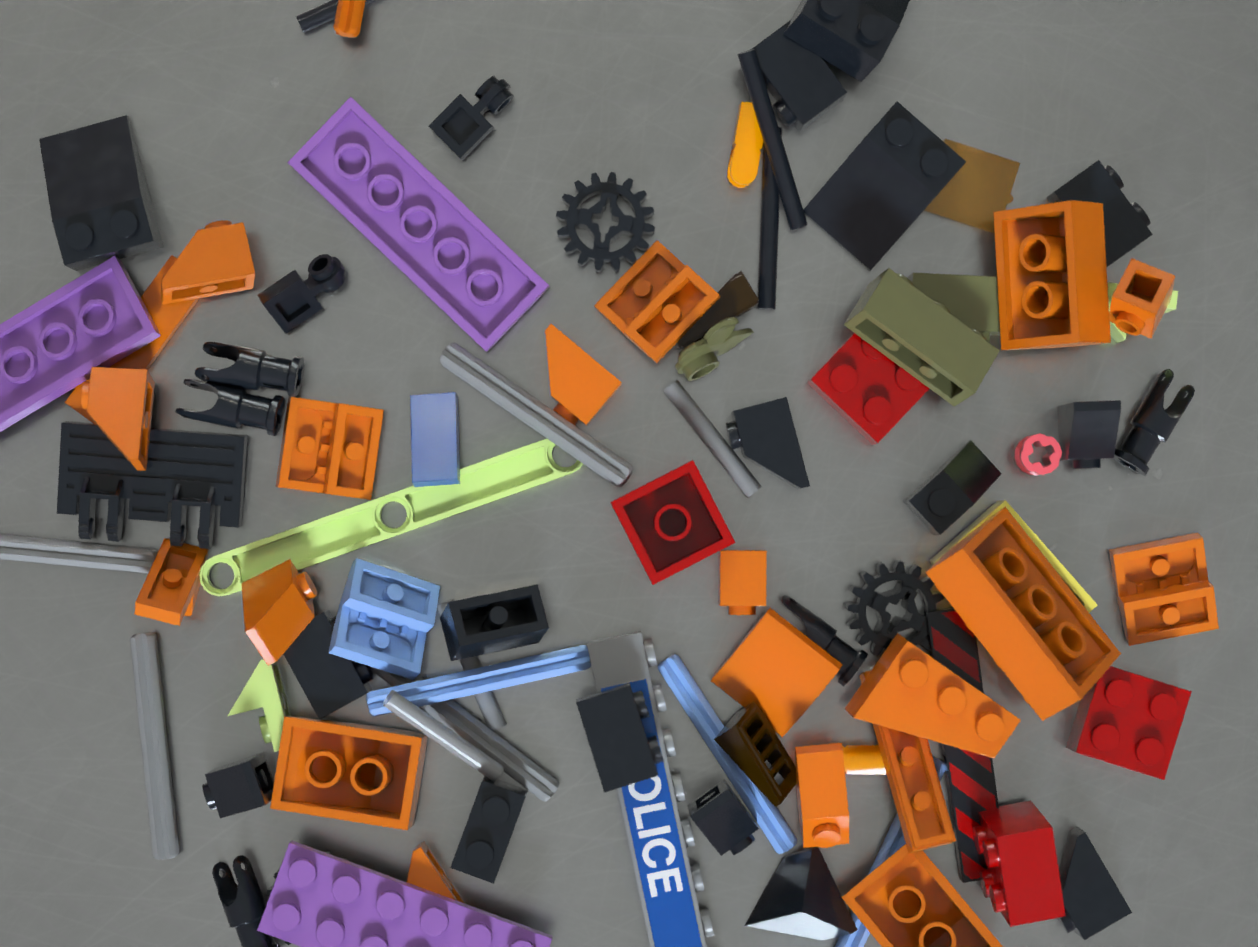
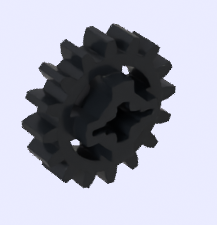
M615 172L609 174L607 182H600L597 173H592V185L588 187L579 180L574 182L578 194L575 197L564 194L562 200L569 206L568 211L562 210L556 213L557 219L567 223V226L557 230L558 238L569 237L571 240L564 248L566 254L568 255L578 250L581 253L578 265L583 267L589 259L594 260L595 270L599 273L603 269L604 262H610L615 272L620 271V259L626 258L633 265L637 261L633 252L635 248L647 251L649 248V244L642 238L643 234H654L655 226L644 221V219L654 215L653 207L642 208L641 203L647 197V193L643 190L633 194L631 192L633 186L631 178H628L622 186L616 184ZM601 193L600 201L590 209H579L581 204L589 197ZM618 196L625 199L631 205L636 218L631 215H624L617 205ZM607 203H610L612 221L618 222V226H610L608 233L605 234L604 242H601L599 224L593 223V220L601 219L603 212H606ZM575 227L589 232L594 239L593 250L580 240ZM621 236H633L624 247L610 252L611 243Z
M901 560L895 561L892 571H888L885 564L879 562L877 563L878 574L873 577L866 571H863L861 576L866 584L862 588L853 585L850 587V590L858 598L856 602L845 604V608L848 611L856 613V618L847 622L850 629L861 628L862 632L858 635L856 641L861 646L872 641L870 652L876 657L884 648L887 649L898 632L909 628L917 631L905 639L915 646L919 644L927 650L930 649L929 641L926 638L928 636L926 616L918 612L914 601L917 595L916 591L919 589L925 602V610L928 611L938 610L939 608H936V603L945 597L939 591H930L934 583L929 576L924 577L922 580L919 579L922 568L916 564L907 573ZM900 580L896 583L894 589L882 593L875 590L883 583ZM900 599H902L901 606L906 610L903 617L894 616L892 621H890L891 615L886 611L887 605L889 603L897 605ZM866 606L875 610L878 619L874 632L867 621Z

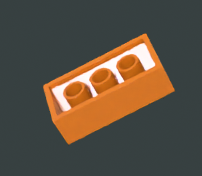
M1006 507L999 510L948 550L926 571V574L936 585L938 591L944 595L963 619L968 629L974 633L992 656L997 666L1003 670L1022 694L1024 700L1033 708L1042 721L1081 700L1121 654Z

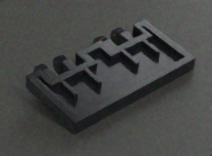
M62 422L57 514H79L78 536L80 539L91 540L95 531L96 499H108L107 538L108 541L119 542L122 537L124 499L126 498L129 499L128 519L159 522L171 520V546L182 547L186 538L187 506H199L200 520L197 535L199 548L211 549L214 534L215 505L221 506L219 526L237 528L242 526L247 435L150 428L146 471H139L134 468L96 424Z

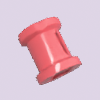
M1040 433L1024 437L1014 449L1016 466L1027 475L1037 476L1051 473L1059 466V460L1062 456V450L1054 437ZM1032 444L1036 448L1043 446L1046 448L1047 454L1042 457L1043 466L1040 462L1031 463L1028 456L1034 452Z

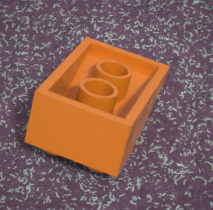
M284 716L270 809L409 830L415 824L428 736L421 732L383 726Z
M906 844L841 897L882 947H1003L924 851L908 853Z

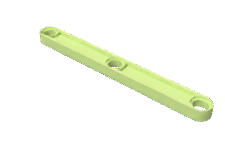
M546 438L460 469V484L424 487L411 486L213 556L206 560L201 567L199 574L200 583L204 590L211 595H231L242 591L241 583L289 559L299 571L573 474L583 466V463L577 460L570 467L557 465L552 455L556 444ZM389 502H399L406 509V521L398 528L386 526L381 519L382 508ZM220 562L227 563L234 571V580L226 589L216 588L211 583L209 577L211 568Z

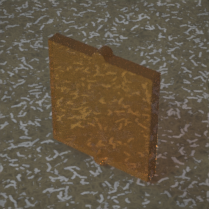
M944 139L943 142L961 156L966 163L924 211L995 234L993 212L1005 210L1007 204L1013 201L1011 191L1020 163Z

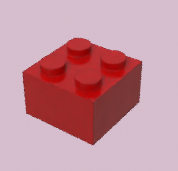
M855 333L848 338L807 382L872 445L879 443L929 390L927 386Z
M693 460L610 502L652 585L736 543Z
M1110 666L1080 700L1066 748L1088 757L1165 780L1192 691Z
M1031 800L978 812L980 826L973 827V838L978 854L984 853L988 868L979 871L980 883L984 897H990L994 912H1001L1010 927L1065 917L1053 828Z

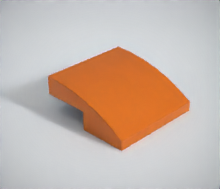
M656 240L594 306L654 362L658 363L721 296L688 265L685 266Z
M288 397L275 487L371 500L384 410Z
M1199 533L1109 549L1120 616L1129 646L1219 629L1214 586L1208 580L1204 541Z
M769 608L748 632L737 649L717 670L711 682L743 707L755 702L766 716L773 730L783 737L821 694L843 664L773 609Z

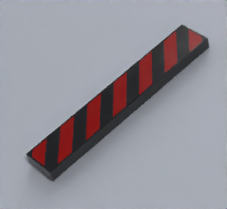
M953 607L939 608L938 610L931 611L925 610L924 615L926 616L930 656L984 693L977 638L974 633L968 629L963 619ZM942 744L952 825L956 838L955 847L959 877L963 883L979 881V871L988 868L984 853L978 854L976 850L973 827L980 826L978 812L999 808L993 760L991 757Z

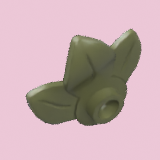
M729 317L716 323L707 331L702 340L694 342L680 351L677 359L678 362L675 365L677 372L684 374L688 381H694L709 374L720 364L717 356L730 351L745 338L753 334V330L745 328L733 331L735 325L739 323L736 317Z

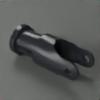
M205 342L203 344V350L207 354L228 358L235 363L230 367L220 370L199 367L195 370L197 378L206 382L252 390H260L261 387L287 391L288 395L293 397L299 394L304 372L303 357L295 356L293 360L267 356L264 350L217 342Z
M1166 369L1158 375L1130 421L1133 427L1119 449L1115 448L1114 460L1144 476L1149 471L1147 464L1160 442L1165 443L1195 393L1193 386H1184L1178 392L1172 404L1167 409H1164V394L1174 377V373L1170 369Z
M185 379L183 382L189 387L214 392L218 395L215 405L206 411L177 408L176 413L185 418L236 429L241 425L265 429L267 434L276 436L281 428L285 406L283 396L275 395L271 399L247 394V390L244 388L195 379Z
M785 595L782 596L781 601L784 606L802 620L806 628V632L803 634L843 664L836 676L839 677L838 683L844 687L861 667L868 653L864 650L856 651L836 636L837 630L793 598Z
M240 855L233 861V870L238 885L234 881L229 866L224 862L216 863L212 874L218 889V895L229 926L236 929L241 946L281 947L280 943L274 941L273 936L257 931L267 904L249 859L246 856ZM241 863L245 865V870L241 868ZM219 870L223 872L222 877L219 875Z

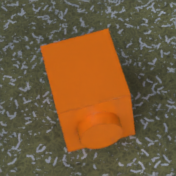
M719 551L718 605L728 606V615H756V606H766L767 551Z

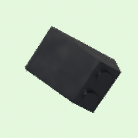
M802 0L783 34L862 82L881 62L901 24L910 0Z
M896 101L803 211L810 220L866 269L871 271L962 168L966 161Z
M121 116L39 139L52 222L64 266L78 271L100 265L113 256L122 259L164 247L129 116Z

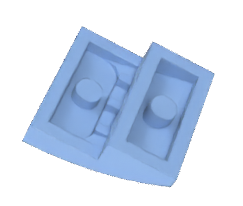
M356 558L352 563L343 590L328 653L414 680L421 672L426 634L435 623L440 586Z

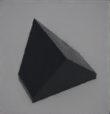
M819 847L791 853L782 859L745 924L748 927L817 940H827L849 935L858 930L844 900L841 898L840 891Z

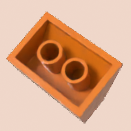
M1069 200L993 212L1001 350L1062 348L1111 343L1103 203Z

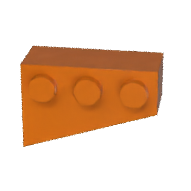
M898 633L844 708L853 718L991 758L996 757L1021 721L1014 714Z

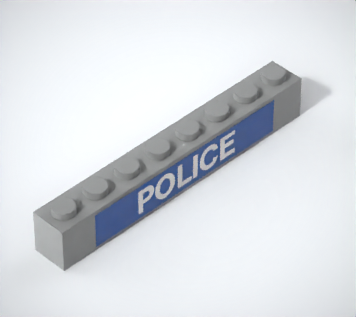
M641 631L587 642V648L597 693L629 682L633 693L642 690L650 717L642 719V724L647 737L656 735L664 762L655 764L658 776L617 789L650 947H707L705 938L714 936L709 909L699 910L696 892L705 890L699 864L690 865L686 847L695 846L690 819L680 820L677 802L686 801L681 776L680 774L671 775L667 757L676 756L671 729L662 730L658 712L667 711L662 685H652L649 667L657 666L652 639L643 640Z

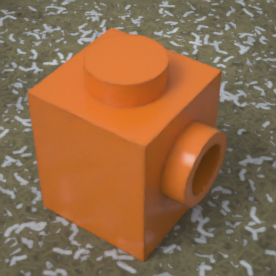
M1131 258L1112 295L1109 312L1110 322L1115 323L1116 327L1124 333L1135 336L1141 334L1151 339L1170 303L1176 276Z

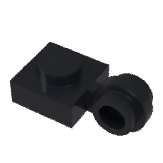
M495 76L490 77L476 91L475 96L479 101L474 106L459 94L429 127L460 159L464 160L494 129L482 115L488 110L496 115L512 100L514 95L509 91L510 85L504 79L498 80Z
M328 254L319 255L310 262L308 266V279L305 281L296 270H293L258 294L263 306L285 334L323 309L316 297L321 291L326 293L334 292L343 285L345 281V267L338 258L331 257Z

